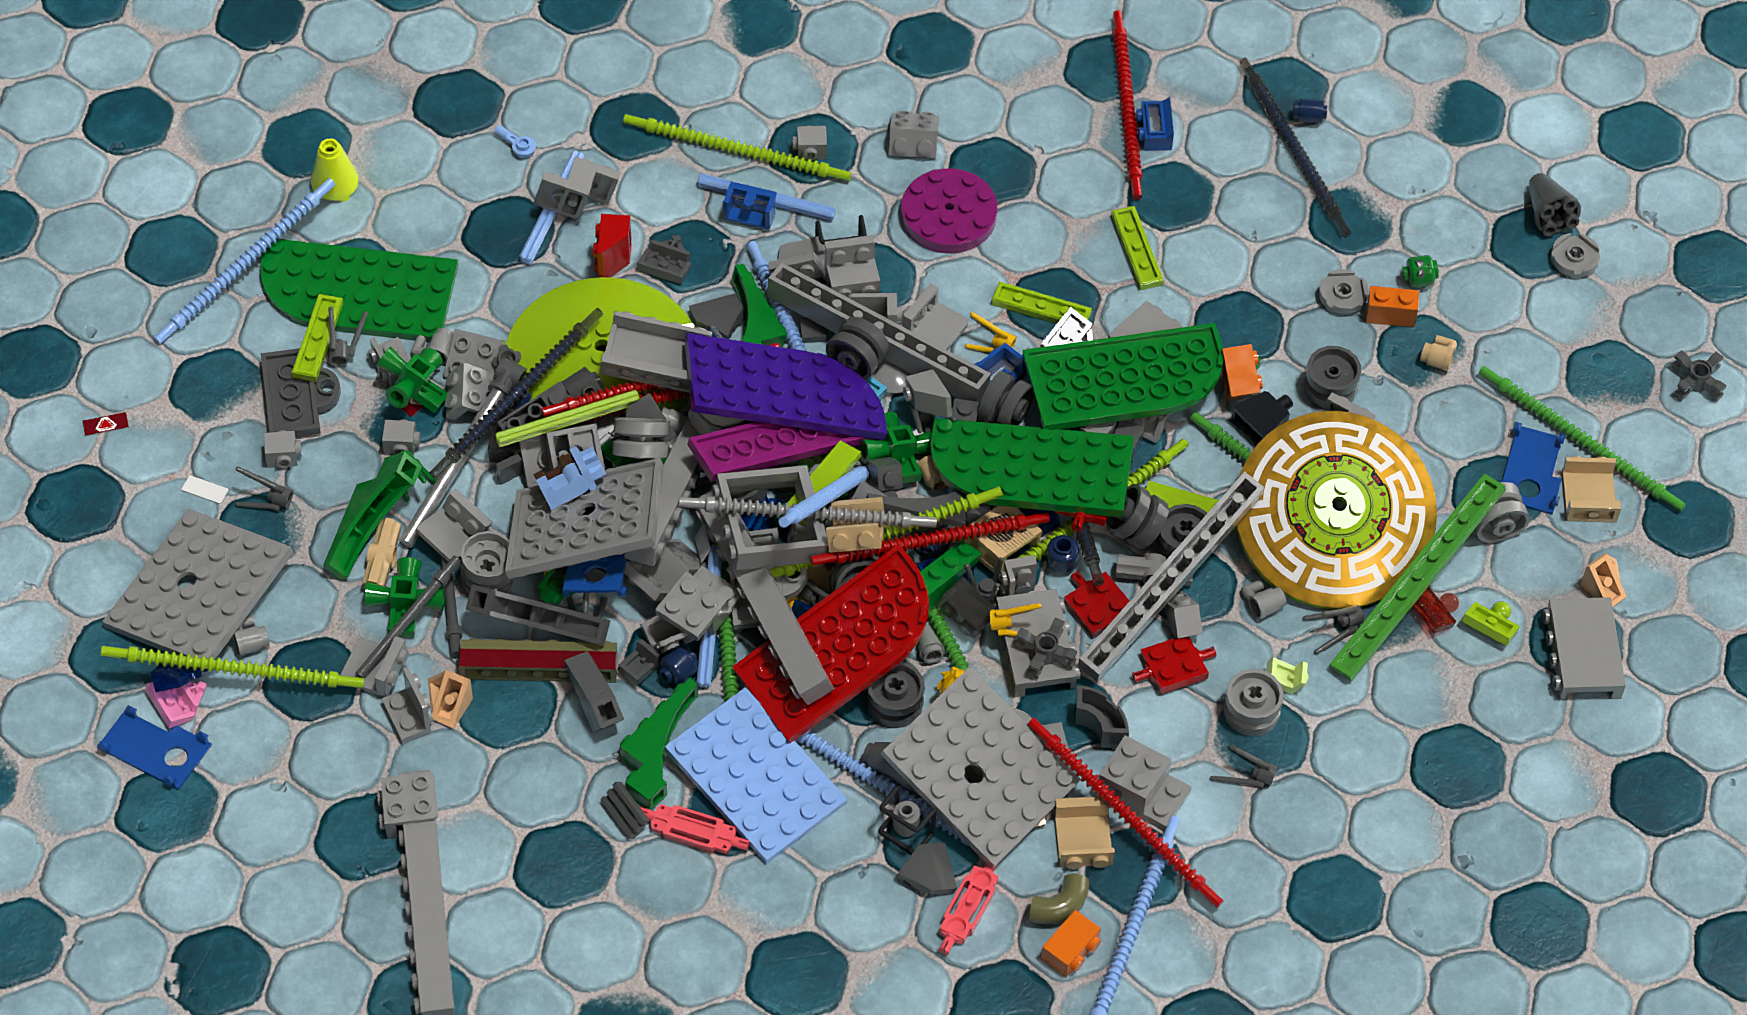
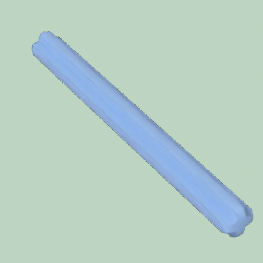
M575 150L571 153L560 175L562 178H567L575 156L584 158L582 152ZM543 208L520 253V261L522 263L531 264L557 212Z
M701 173L698 179V186L726 194L731 180ZM777 193L775 207L828 221H833L836 209L834 207Z
M713 545L709 552L707 569L721 578L723 561L716 550L720 546ZM707 630L700 640L696 682L698 687L709 688L712 678L716 632L713 635Z

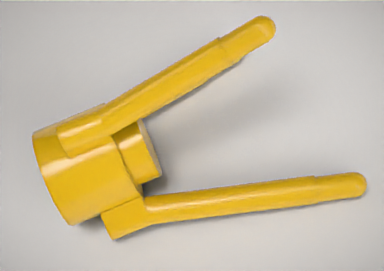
M974 312L970 313L973 319L996 333L992 340L995 348L1000 347L1004 343L1012 348L1014 347L1017 340L1016 336L999 329ZM972 344L965 345L967 349L988 353L995 349Z
M1041 604L990 610L991 631L998 630V636L1008 635L1016 637L1018 631L1007 629V627H1012L1011 615L1039 609Z

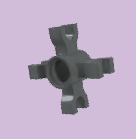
M1682 350L1675 355L1676 361L1672 363V367L1687 375V378L1678 383L1677 387L1679 389L1674 395L1683 400L1691 391L1701 392L1706 390L1716 402L1723 397L1724 393L1722 391L1726 389L1727 385L1711 376L1721 366L1719 362L1724 358L1716 351L1707 361L1695 360L1694 362Z
M1055 617L1049 631L1042 632L1037 636L1020 627L1016 635L1018 639L1015 645L1034 651V658L1029 664L1030 671L1028 676L1038 679L1044 665H1050L1055 661L1070 669L1075 665L1077 651L1058 645V639L1064 630L1062 628L1064 625L1063 620ZM1042 647H1049V648H1051V649L1046 650V649H1043Z

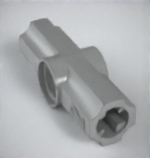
M1157 553L1148 554L1145 557L1118 554L1115 577L1142 580L1145 584L1167 558ZM1193 575L1184 585L1192 586Z

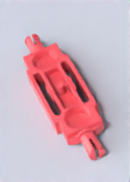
M660 804L655 811L640 806L649 821H651L652 831L662 834L664 838L712 853L717 851L727 854L732 847L745 851L749 849L750 841L737 837L736 828L724 824L722 819L677 805L669 807Z
M987 863L984 868L974 865L970 874L965 876L943 916V923L939 933L945 939L938 949L940 953L943 954L944 952V955H948L954 943L964 944L968 935L972 936L995 894V886L999 877L993 872L996 866L991 869ZM966 887H968L967 891H966L965 893H963V895H962L960 901L958 902V907H957L956 911L954 912V914L951 915V912H952V910L954 909V907H955V905H956L958 899L960 898V896H961L963 890H964ZM984 896H987L974 922L970 923Z

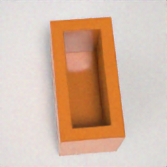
M1370 286L1366 306V323L1414 327L1418 313L1419 290Z
M1252 344L1223 348L1221 350L1223 354L1222 374L1227 401L1251 398L1259 394L1260 389H1263L1261 375H1257L1258 355L1256 350L1253 351Z
M1074 910L1042 947L1041 960L1067 978L1072 971L1077 972L1085 961L1084 957L1089 952L1093 953L1101 943V927L1077 910Z

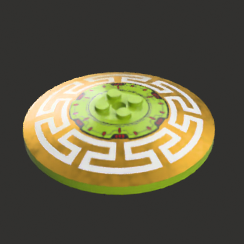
M1321 411L1291 419L1276 427L1257 444L1239 475L1240 477L1246 472L1264 487L1262 497L1236 525L1238 538L1245 555L1260 576L1273 588H1281L1285 596L1308 606L1338 610L1356 604L1360 607H1365L1381 601L1435 534L1437 503L1432 481L1425 465L1413 448L1399 434L1382 423L1363 415L1343 411ZM1334 499H1341L1345 503L1343 511H1337L1333 508L1332 501Z

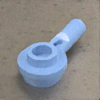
M501 125L495 128L494 133L512 145L513 152L517 157L527 159L535 152L536 144L532 138L528 136L517 137Z

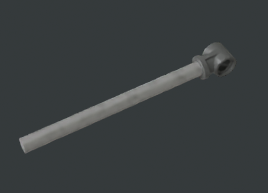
M505 357L500 361L494 373L493 379L495 381L490 382L488 385L490 394L399 541L408 548L414 546L420 536L415 531L416 527L433 515L485 429L460 452L455 453V451L480 426L485 418L512 393V389L515 390L523 382L527 368Z

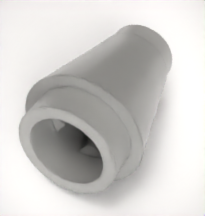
M926 625L918 641L919 653L926 663L932 664L943 658L944 646L931 626Z

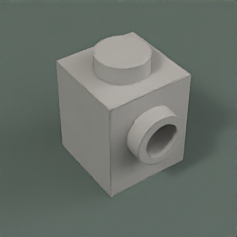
M826 126L797 127V136H793V151H798L799 159L802 157L805 160L827 159Z
M385 420L382 437L384 454L395 455L401 451L409 450L414 456L415 447L420 446L421 433L416 431L415 422L408 420Z
M281 430L264 433L267 468L298 466L297 456L302 455L301 440L296 441L295 431Z

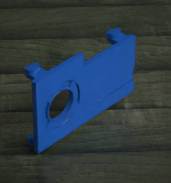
M1514 422L1512 431L1516 432L1503 481L1498 482L1513 483L1517 487L1525 481L1535 483L1539 487L1540 493L1532 498L1521 494L1522 503L1525 504L1526 508L1552 515L1554 507L1558 506L1560 497L1557 495L1562 480L1552 475L1560 445L1564 444L1565 435L1559 434L1557 436L1523 427L1521 423Z
M625 553L568 566L563 586V596L569 597L570 593H618L619 597H626L628 588L623 587L622 583L627 559L624 558ZM593 568H602L606 571V576L598 582H589L585 579L586 573Z
M128 705L106 736L99 742L97 748L179 790L212 746V743L208 742L207 737L209 735L202 731L194 735L179 726L172 727L167 732L138 717L136 714L137 709ZM172 749H183L187 753L188 758L181 766L172 767L165 762L166 754Z

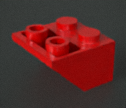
M601 214V221L596 223L595 238H597V241L593 245V257H595L594 272H598L599 277L610 278L630 264L632 250L631 216Z

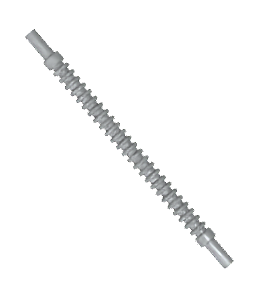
M706 496V499L679 497V507L705 509V512L713 513L714 510H717L718 513L724 510L726 514L729 511H732L733 514L740 512V515H743V512H747L748 516L751 513H754L755 516L761 513L763 517L765 514H769V517L776 515L777 518L780 515L785 516L786 512L796 505L795 503L792 506H789L788 503L781 505L780 502L774 505L773 501L770 504H766V501L760 504L758 500L752 503L751 500L744 502V499L737 502L736 498L733 501H730L729 498L723 501L721 497L715 500V497ZM824 506L806 518V520H809L812 517L814 521L817 518H820L821 521L828 519V522L835 519L836 523L839 520H842L843 523L849 520L851 524L854 521H857V524L861 522L868 524V522L879 523L880 526L885 523L887 527L890 524H894V527L900 525L901 528H910V526L936 528L937 524L936 517L911 516L909 512H902L899 515L897 511L895 514H891L888 511L885 514L883 510L880 513H877L876 510L869 512L868 509L862 512L860 508L858 511H855L854 508L848 511L846 507L843 510H840L839 507L834 510L832 506L829 509H825Z

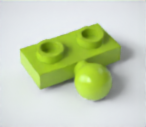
M1504 601L1494 603L1491 610L1474 602L1462 619V622L1473 629L1484 633L1505 646L1514 638L1520 627L1508 620L1511 615V607Z

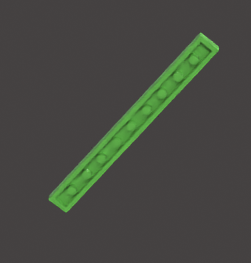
M1485 473L1333 659L1330 663L1331 669L1350 681L1356 677L1506 491L1505 485Z

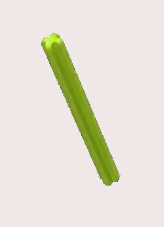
M632 390L500 431L495 434L496 442L499 447H503L619 411L638 401L640 396L637 390Z

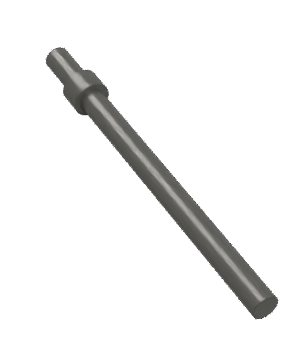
M453 555L442 570H437L432 576V582L356 671L357 676L360 678L367 676L390 648L395 636L399 637L438 589L448 583L451 579L449 576L461 563L458 557Z
M441 556V565L443 568L448 563V561ZM452 573L449 576L451 579L445 585L448 620L446 635L447 639L450 640L451 655L459 657L462 629L458 625Z

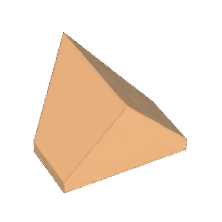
M1604 553L1586 566L1580 586L1593 598L1611 597L1613 607L1627 597L1621 585L1617 559L1609 556L1608 553Z
M446 670L427 679L433 720L455 728L473 699L471 680Z

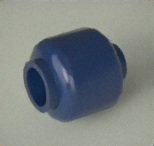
M1059 535L1051 539L1047 545L1046 553L1048 566L1058 573L1072 571L1079 562L1080 547L1077 541L1067 535Z
M676 647L660 659L661 670L659 673L665 682L679 685L680 683H685L697 673L699 662L696 655L689 648Z

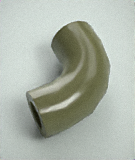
M1067 874L1063 878L1062 889L1057 896L1041 897L1033 895L1029 922L1058 924L1066 921L1074 910L1079 912L1088 895L1089 879L1080 874Z

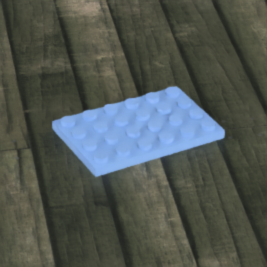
M746 687L665 746L664 751L729 824L736 828L738 834L743 839L750 841V847L765 864H768L847 804V798L795 741L789 743L760 702Z

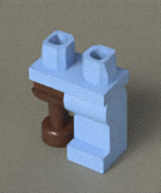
M577 446L570 449L571 453L560 456L556 468L546 474L543 471L534 474L551 510L582 495L588 488L590 491L596 489L597 486L594 481L606 475L593 447L579 452Z

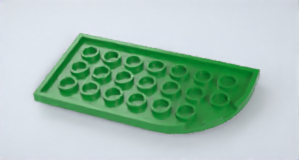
M276 239V243H271V248H266V252L262 255L260 273L268 300L278 312H283L295 323L308 327L318 295L322 294L343 298V306L335 326V331L355 333L362 314L366 311L368 315L361 331L363 335L389 338L399 337V339L416 340L417 336L422 335L426 338L425 342H430L433 334L439 328H444L459 264L458 259Z
M1216 323L1025 349L1022 352V357L1029 382L1032 385V393L1042 428L1056 430L1170 414L1195 405L1213 390L1220 378L1223 365V354L1221 351L1223 346Z
M935 418L931 435V458L933 466L940 473V478L952 490L956 488L966 495L971 493L977 495L1000 486L1003 496L987 501L984 504L1123 517L1134 436L1062 429L1050 430L1040 427L962 420L953 422L950 419Z

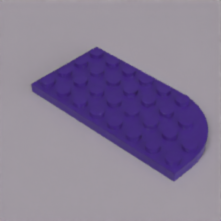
M692 333L686 334L684 342L692 412L885 440L888 434L885 414L877 394L860 375L844 364L822 353L726 338H710Z

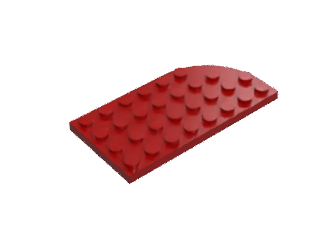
M898 544L797 618L834 687V690L809 705L806 704L802 697L797 699L790 688V685L793 684L791 678L786 679L779 668L783 664L780 658L776 660L768 647L772 644L770 639L732 666L789 743H792L897 666L910 654L921 638L928 618L929 597L925 581L916 564L901 545Z

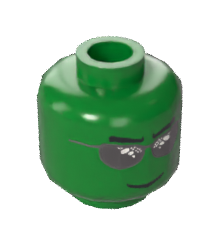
M1429 255L1408 258L1406 266H1402L1403 280H1408L1412 288L1433 285L1435 279L1439 278L1437 261L1432 260Z

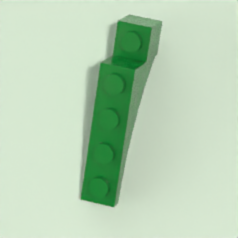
M744 263L735 265L731 283L743 308L744 335L742 341L763 345L779 343L780 347H783L787 338L785 327L780 324L774 309L769 306L763 291L758 288L753 274L747 270Z
M406 452L385 457L377 478L356 485L323 564V567L338 579L344 580L348 578L358 555L372 532L401 496L410 487L415 485L422 465Z
M963 540L920 572L928 590V614L946 592L966 573L964 564H969L971 568L980 561L982 553Z
M691 678L684 684L680 683L674 689L673 694L666 701H661L656 707L655 712L649 718H644L639 723L637 730L632 735L625 736L620 743L621 760L634 769L626 778V789L636 803L643 808L653 810L667 796V782L663 780V766L666 754L664 750L665 746L669 744L677 723L698 697V683Z

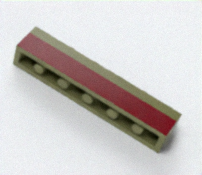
M478 638L461 640L460 676L470 680L572 682L564 660L588 651L606 682L616 683L617 643L605 641L603 646L581 640L573 642H559L557 640L532 641L530 639H523L521 641H509L506 639L481 640Z

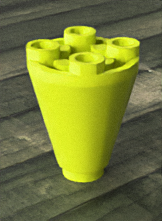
M325 139L318 147L311 175V186L314 192L330 178L336 185L322 198L345 202L349 200L350 195L357 189L359 177L342 146L335 139Z

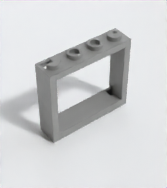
M807 465L717 474L716 483L712 485L715 500L721 497L723 501L726 498L732 501L730 495L732 492L795 486L799 503L815 494ZM721 510V513L717 511L718 519L722 520L724 524L722 526L723 538L728 540L729 543L728 557L733 559L736 570L810 563V556L828 553L827 534L823 521L820 518H817L816 521L812 517L809 520L804 519L810 541L745 547L736 514H733L732 511H729L728 514L724 510Z

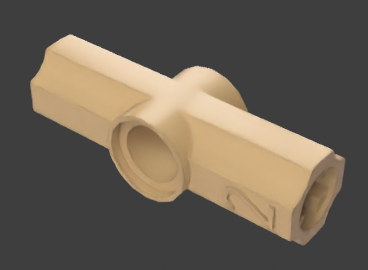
M385 518L378 524L374 543H370L367 552V568L362 582L363 589H365L367 582L386 586L390 568L393 569L396 563L397 543L402 529L401 523H398L395 519Z

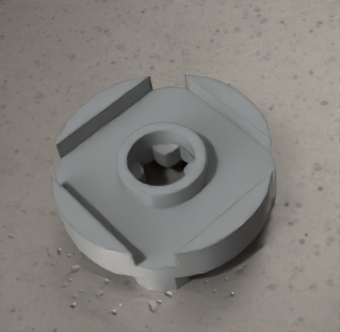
M1571 233L1562 235L1555 241L1552 248L1550 261L1555 268L1569 276L1572 280H1579L1583 276L1593 273L1597 269L1600 260V249L1597 243L1592 238L1583 234L1578 236H1570ZM1571 253H1579L1580 257L1574 258L1571 256Z
M1338 269L1328 273V276L1321 281L1319 297L1325 305L1327 312L1332 314H1351L1362 311L1367 301L1369 290L1367 282L1362 277L1360 279L1355 276V272ZM1340 289H1345V292L1350 293H1348L1347 295H1343L1339 292Z

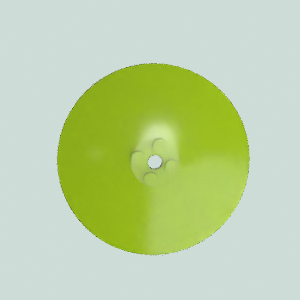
M588 278L552 289L531 303L513 325L506 345L510 349L520 352L521 360L517 361V364L527 368L525 380L543 361L548 359L553 352L578 332L577 337L527 387L528 391H531L533 399L584 367L591 373L595 371L603 382L600 387L604 391L605 387L611 389L612 385L617 387L619 383L622 386L625 382L631 383V380L600 374L601 360L605 351H598L596 347L600 345L607 346L615 311L630 312L641 317H654L660 321L677 322L681 325L692 323V321L675 301L651 286L621 278ZM653 387L651 391L645 389L644 393L638 391V394L645 396L646 393L652 394V391H654ZM686 395V399L679 397L678 401L674 398L672 402L666 400L665 404L659 402L658 407L661 411L665 407L681 412L691 397L689 395ZM570 425V426H567V427H564V428H561V429H558V430L569 429V428H571L573 425Z

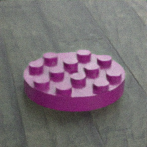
M952 168L934 169L919 176L907 187L902 198L901 219L907 234L920 246L939 253H961L978 247L992 234L997 221V200L990 186L973 173Z

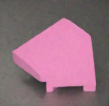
M175 672L174 678L147 683L145 691L168 728H172L193 720L207 683L199 681L197 684L183 679L180 673Z

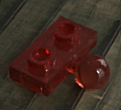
M1428 586L1413 607L1433 633H1438L1453 628L1456 620L1450 613L1458 609L1459 599L1453 593H1445L1439 599Z

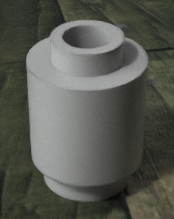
M902 801L895 806L894 814L915 827L919 825L920 809L914 802ZM893 819V828L900 836L910 837L915 834V832Z

